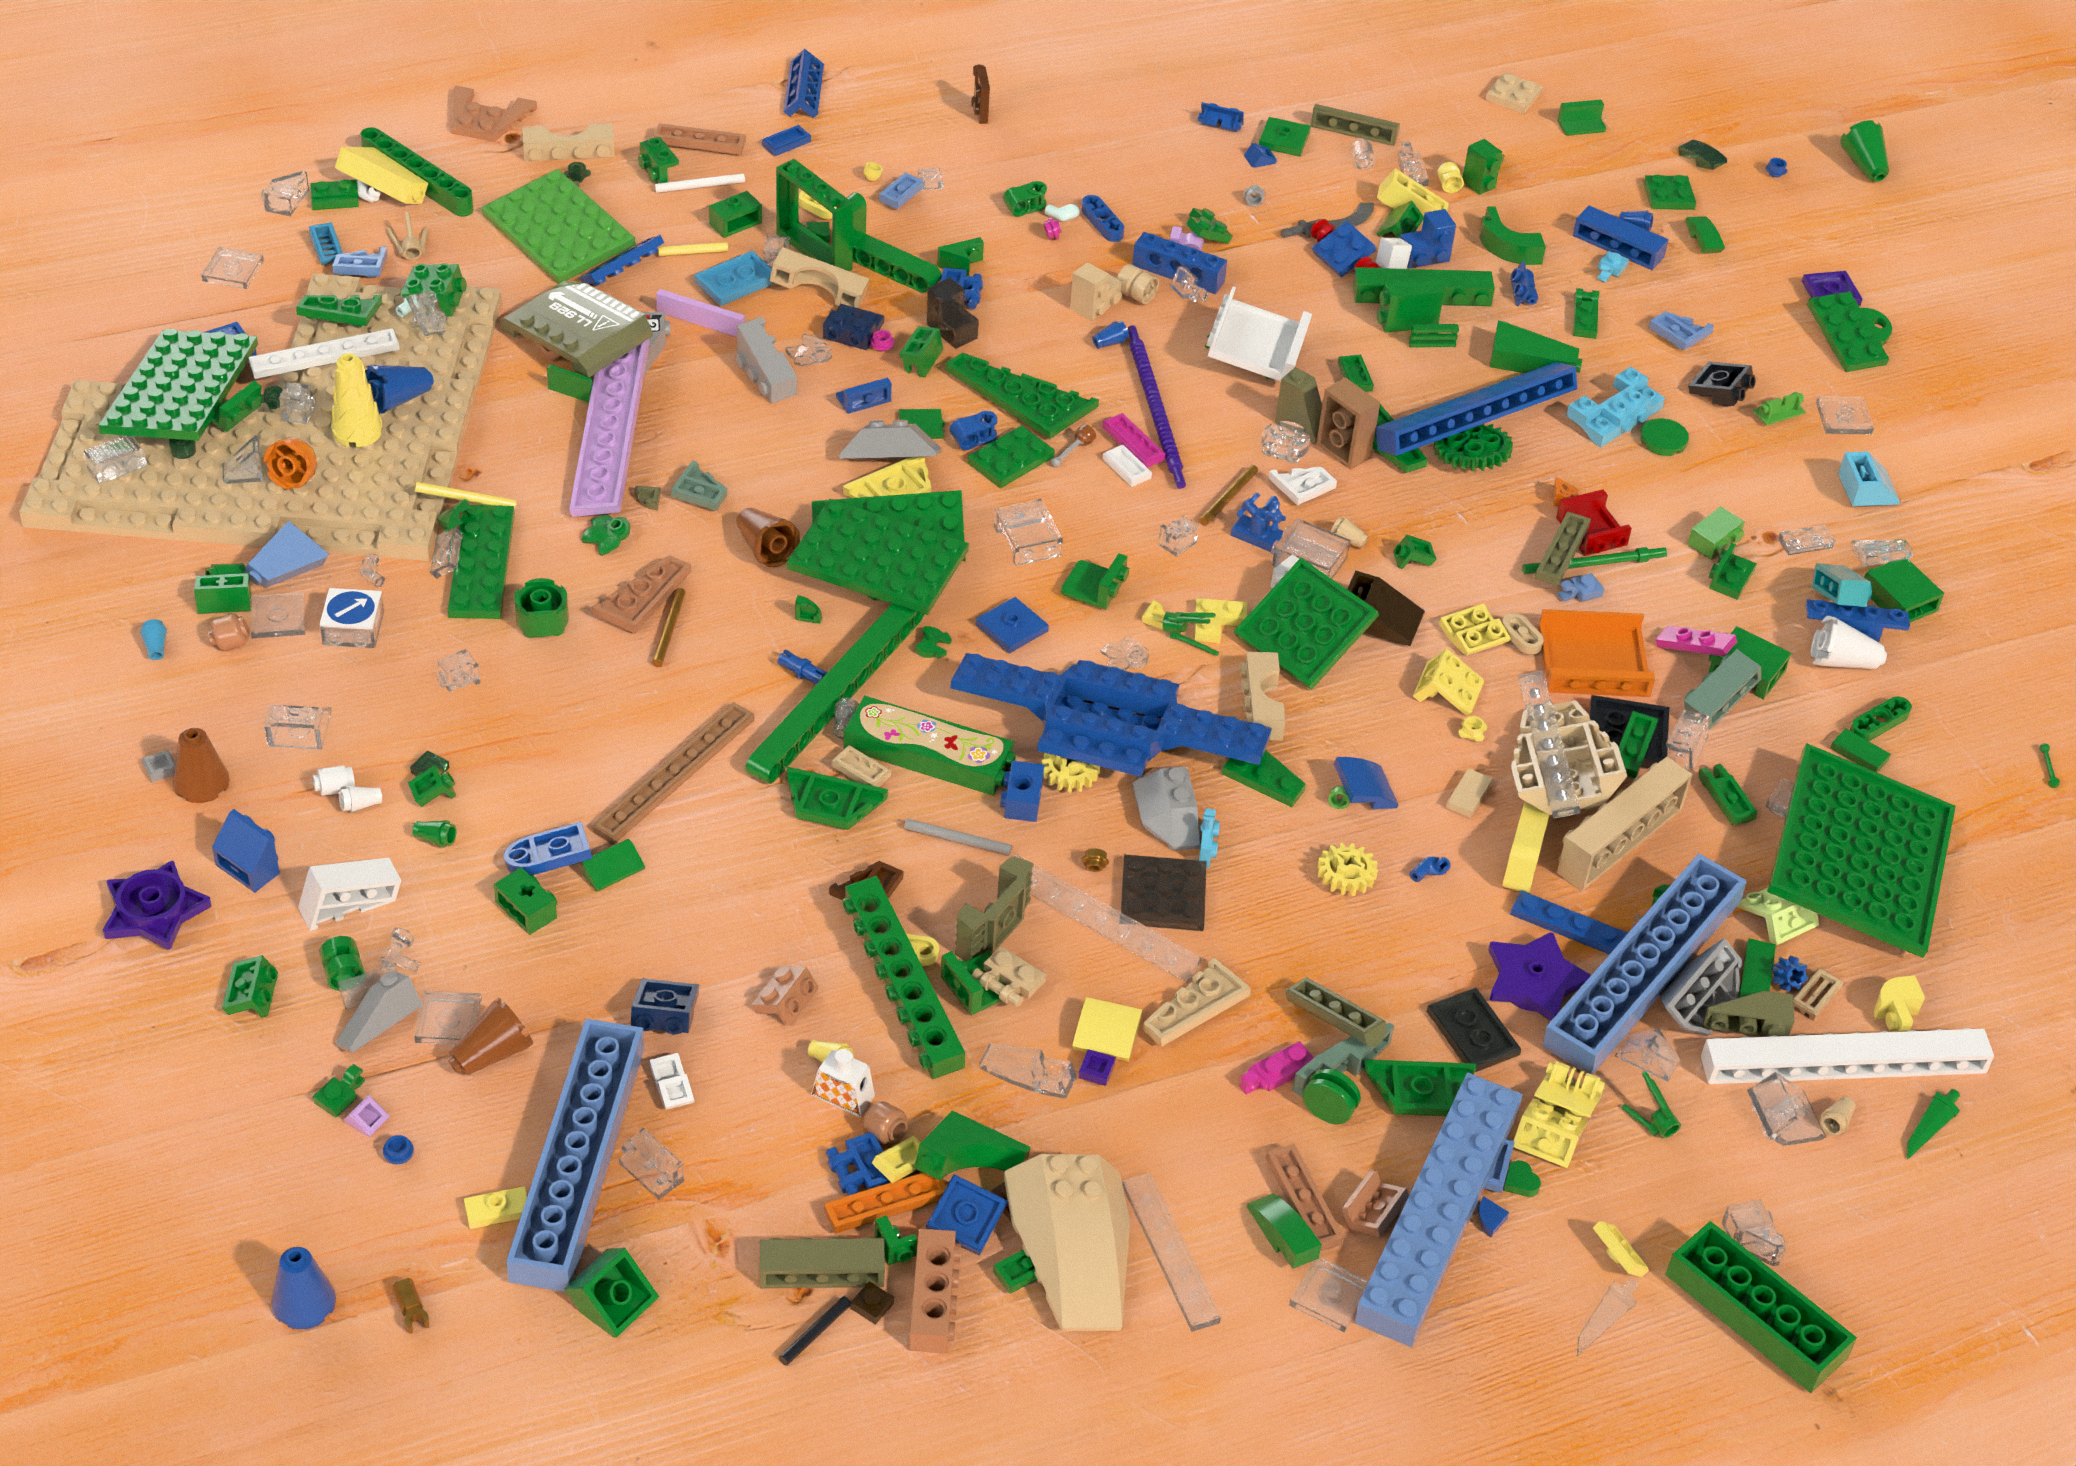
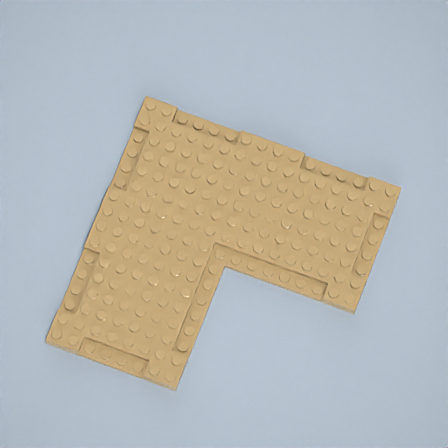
M313 273L306 295H335L337 299L350 298L351 295H360V299H373V295H382V304L367 326L357 327L348 323H333L329 320L309 319L302 316L291 348L393 328L400 350L359 358L364 364V369L367 370L366 366L425 367L433 375L434 383L430 391L386 413L379 414L382 419V435L377 441L367 446L356 447L355 442H349L350 447L340 444L333 437L331 426L332 404L334 405L333 387L335 386V370H337L336 363L282 373L272 403H261L260 407L228 432L210 422L199 441L100 434L98 425L124 388V385L111 382L74 380L61 411L63 420L39 478H33L19 514L22 526L24 528L264 547L289 520L327 553L430 561L440 526L436 518L444 511L447 498L414 492L415 483L421 482L451 487L501 310V289L467 286L453 316H443L437 297L419 298V306L406 316L400 317L396 312V307L405 302L403 300L404 297L401 296L402 288L361 285L360 277ZM288 437L299 438L313 448L317 457L316 472L302 487L284 489L276 485L267 474L269 469L267 463L264 464V456L266 450L276 441Z

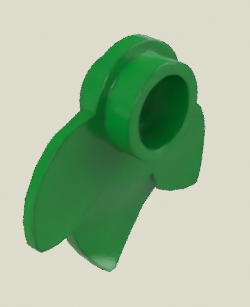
M598 516L591 520L593 526L585 530L581 541L583 543H598L599 554L602 556L619 547L621 541L629 536L631 526L629 521L623 517Z

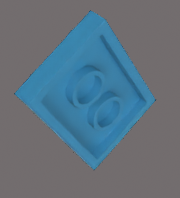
M753 250L694 274L695 283L719 306L775 284L770 281L772 268Z

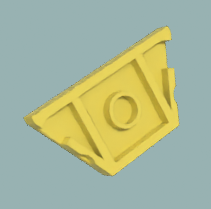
M925 456L909 457L843 485V493L851 498L931 492Z

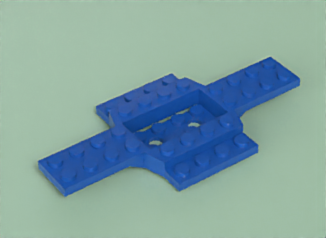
M966 653L951 679V689L1027 707L1043 721L1044 729L1038 742L1037 751L1140 777L1147 763L1158 753L1179 746L1260 765L1272 732V728L1260 723H1250L1238 720L1235 717H1225L1213 714L1207 710H1197L1186 707L1183 704H1177L1176 697L1180 684L1173 683L1167 679L1148 677L1142 673L1124 671L1118 667L1099 665L1093 661L1079 660L1077 665L1073 664L1062 674L1058 675L1053 672L1047 673L1035 670L1028 666L1010 664L1004 660L986 658L979 654ZM1082 699H1083V700H1087V701H1091V702H1095V703H1094V704L1086 703V702H1083ZM1108 706L1120 708V710L1110 709ZM1133 712L1144 714L1146 716L1143 717L1133 714Z

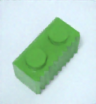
M1720 506L1716 511L1708 515L1707 518L1705 517L1704 520L1702 519L1701 522L1696 524L1695 527L1693 526L1688 545L1696 549L1697 552L1700 551L1705 557L1708 556L1709 559H1712L1718 553L1721 554L1723 549L1727 550L1731 543H1738L1742 539L1745 521Z

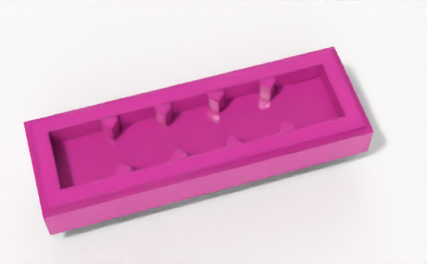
M1123 413L1103 421L1102 428L1120 445H1124L1147 468L1165 460V453Z
M1669 625L1656 638L1657 647L1725 656L1737 643L1736 635Z

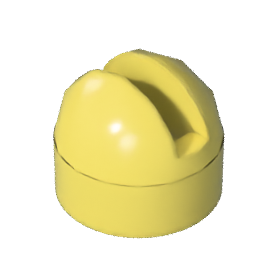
M867 162L863 174L867 180L876 181L881 176L883 168L877 163Z

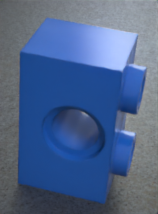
M1012 760L1011 771H1005L1003 787H1008L1007 791L1002 790L1000 807H1005L1004 818L1037 822L1043 785L1044 764Z

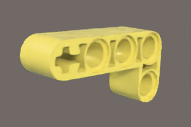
M1524 802L1502 887L1529 893L1549 814Z

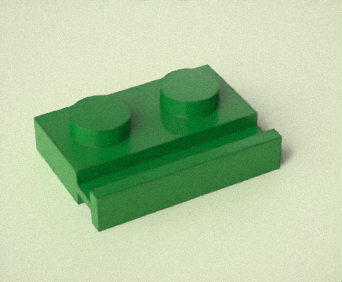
M357 180L310 183L312 210L359 207Z

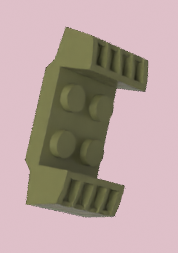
M1015 856L1010 857L999 867L996 902L994 904L990 903L984 913L966 903L957 915L955 954L966 962L985 952L993 954L1024 920L1025 908L1031 901V877L1033 875L1032 868L1034 863Z

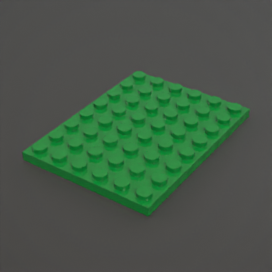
M1806 743L1801 753L1767 892L1924 958L1929 948L1956 806Z

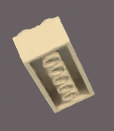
M1665 757L1659 763L1655 762L1652 764L1647 773L1642 777L1637 776L1627 789H1621L1612 801L1603 803L1597 813L1592 817L1587 816L1577 829H1571L1566 833L1562 841L1564 843L1563 850L1558 857L1557 874L1581 892L1682 811L1692 773L1669 757Z

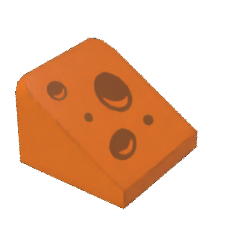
M1556 477L1553 488L1554 506L1559 507L1560 500L1578 496V489Z

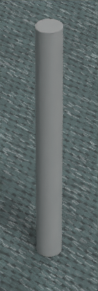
M906 819L904 829L1008 856H1010L1012 851V845L911 819Z

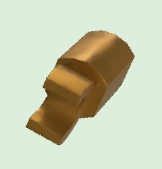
M406 1278L395 1282L393 1291L403 1316H405L404 1322L407 1332L409 1334L413 1333L412 1323L417 1320L422 1321L425 1328H429V1316L422 1309L423 1305L413 1280Z

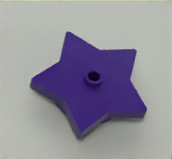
M169 861L158 869L138 872L127 879L107 880V886L115 908L103 928L104 938L142 936L170 950L181 924L212 907L211 899L209 896L184 886L174 861Z
M1552 932L1526 945L1491 941L1488 951L1499 972L1491 991L1490 1000L1511 1002L1521 1009L1538 1012L1550 1021L1558 1014L1564 996L1578 991L1591 976V974L1563 958L1555 935Z

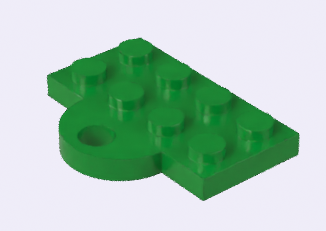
M1850 291L1809 298L1807 306L1845 372L1887 365L1889 357L1882 346L1890 338L1892 325L1883 313L1871 308H1860ZM1874 324H1878L1883 328H1878Z

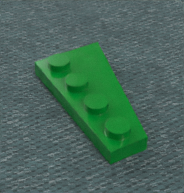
M1381 404L1376 427L1394 421ZM1375 431L1373 449L1402 471L1408 473L1427 467L1428 459L1419 448L1400 455L1379 451Z

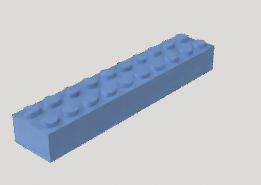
M1698 853L1547 1025L1542 1047L1584 1071V1073L1593 1075L1741 902L1747 880Z
M585 1019L506 1261L509 1283L566 1292L564 1288L574 1280L644 1053V1032L642 1027Z
M1467 1072L1358 1303L1355 1324L1409 1347L1413 1346L1515 1122L1523 1094Z

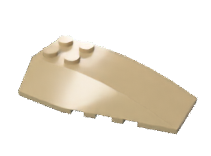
M1576 700L1523 711L1520 735L1517 737L1518 745L1514 750V761L1511 764L1518 797L1549 815H1562L1579 809L1589 810L1605 803L1627 777L1618 745L1615 742H1610L1606 732L1599 730L1598 724L1594 720H1590L1589 714Z
M1040 1154L1006 1170L1003 1175L1012 1226L1016 1234L1021 1236L1024 1243L1022 1246L1026 1256L1030 1257L1036 1269L1034 1272L1038 1282L1042 1283L1045 1288V1297L1060 1330L1121 1331L1130 1219L1120 1172L1103 1157L1094 1154Z

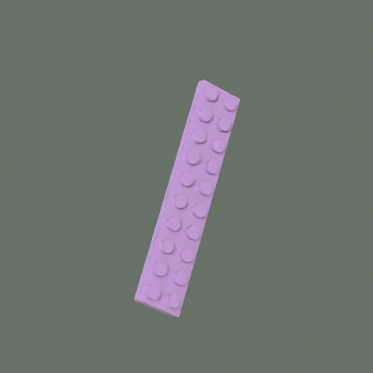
M649 339L594 375L569 508L572 517L618 513L621 511L650 345Z

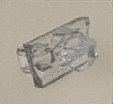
M424 291L421 294L410 295L406 298L414 316L409 321L412 328L419 327L424 336L432 334L442 335L446 331L443 325L447 322V317L441 310L436 311L434 304L437 302V296L434 291Z

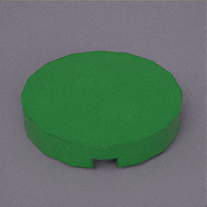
M1657 418L1651 419L1643 425L1640 441L1642 444L1644 442L1647 445L1646 448L1655 454L1672 456L1675 452L1680 451L1681 453L1685 450L1689 441V434L1680 423L1670 419Z

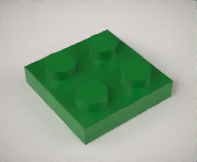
M1645 175L1643 183L1651 209L1695 210L1696 200L1688 176Z

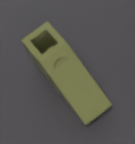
M1762 991L1708 1007L1702 1027L1743 1034L1789 1036L1794 1024L1793 994Z

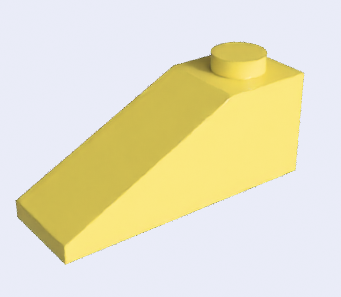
M1396 168L1379 185L1377 199L1393 209L1413 201L1422 215L1425 212L1442 209L1448 211V202Z

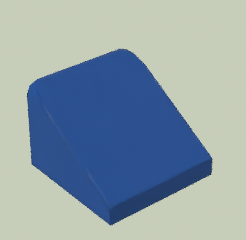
M1252 143L1244 154L1251 167H1261L1276 164L1277 162L1269 148L1257 143Z

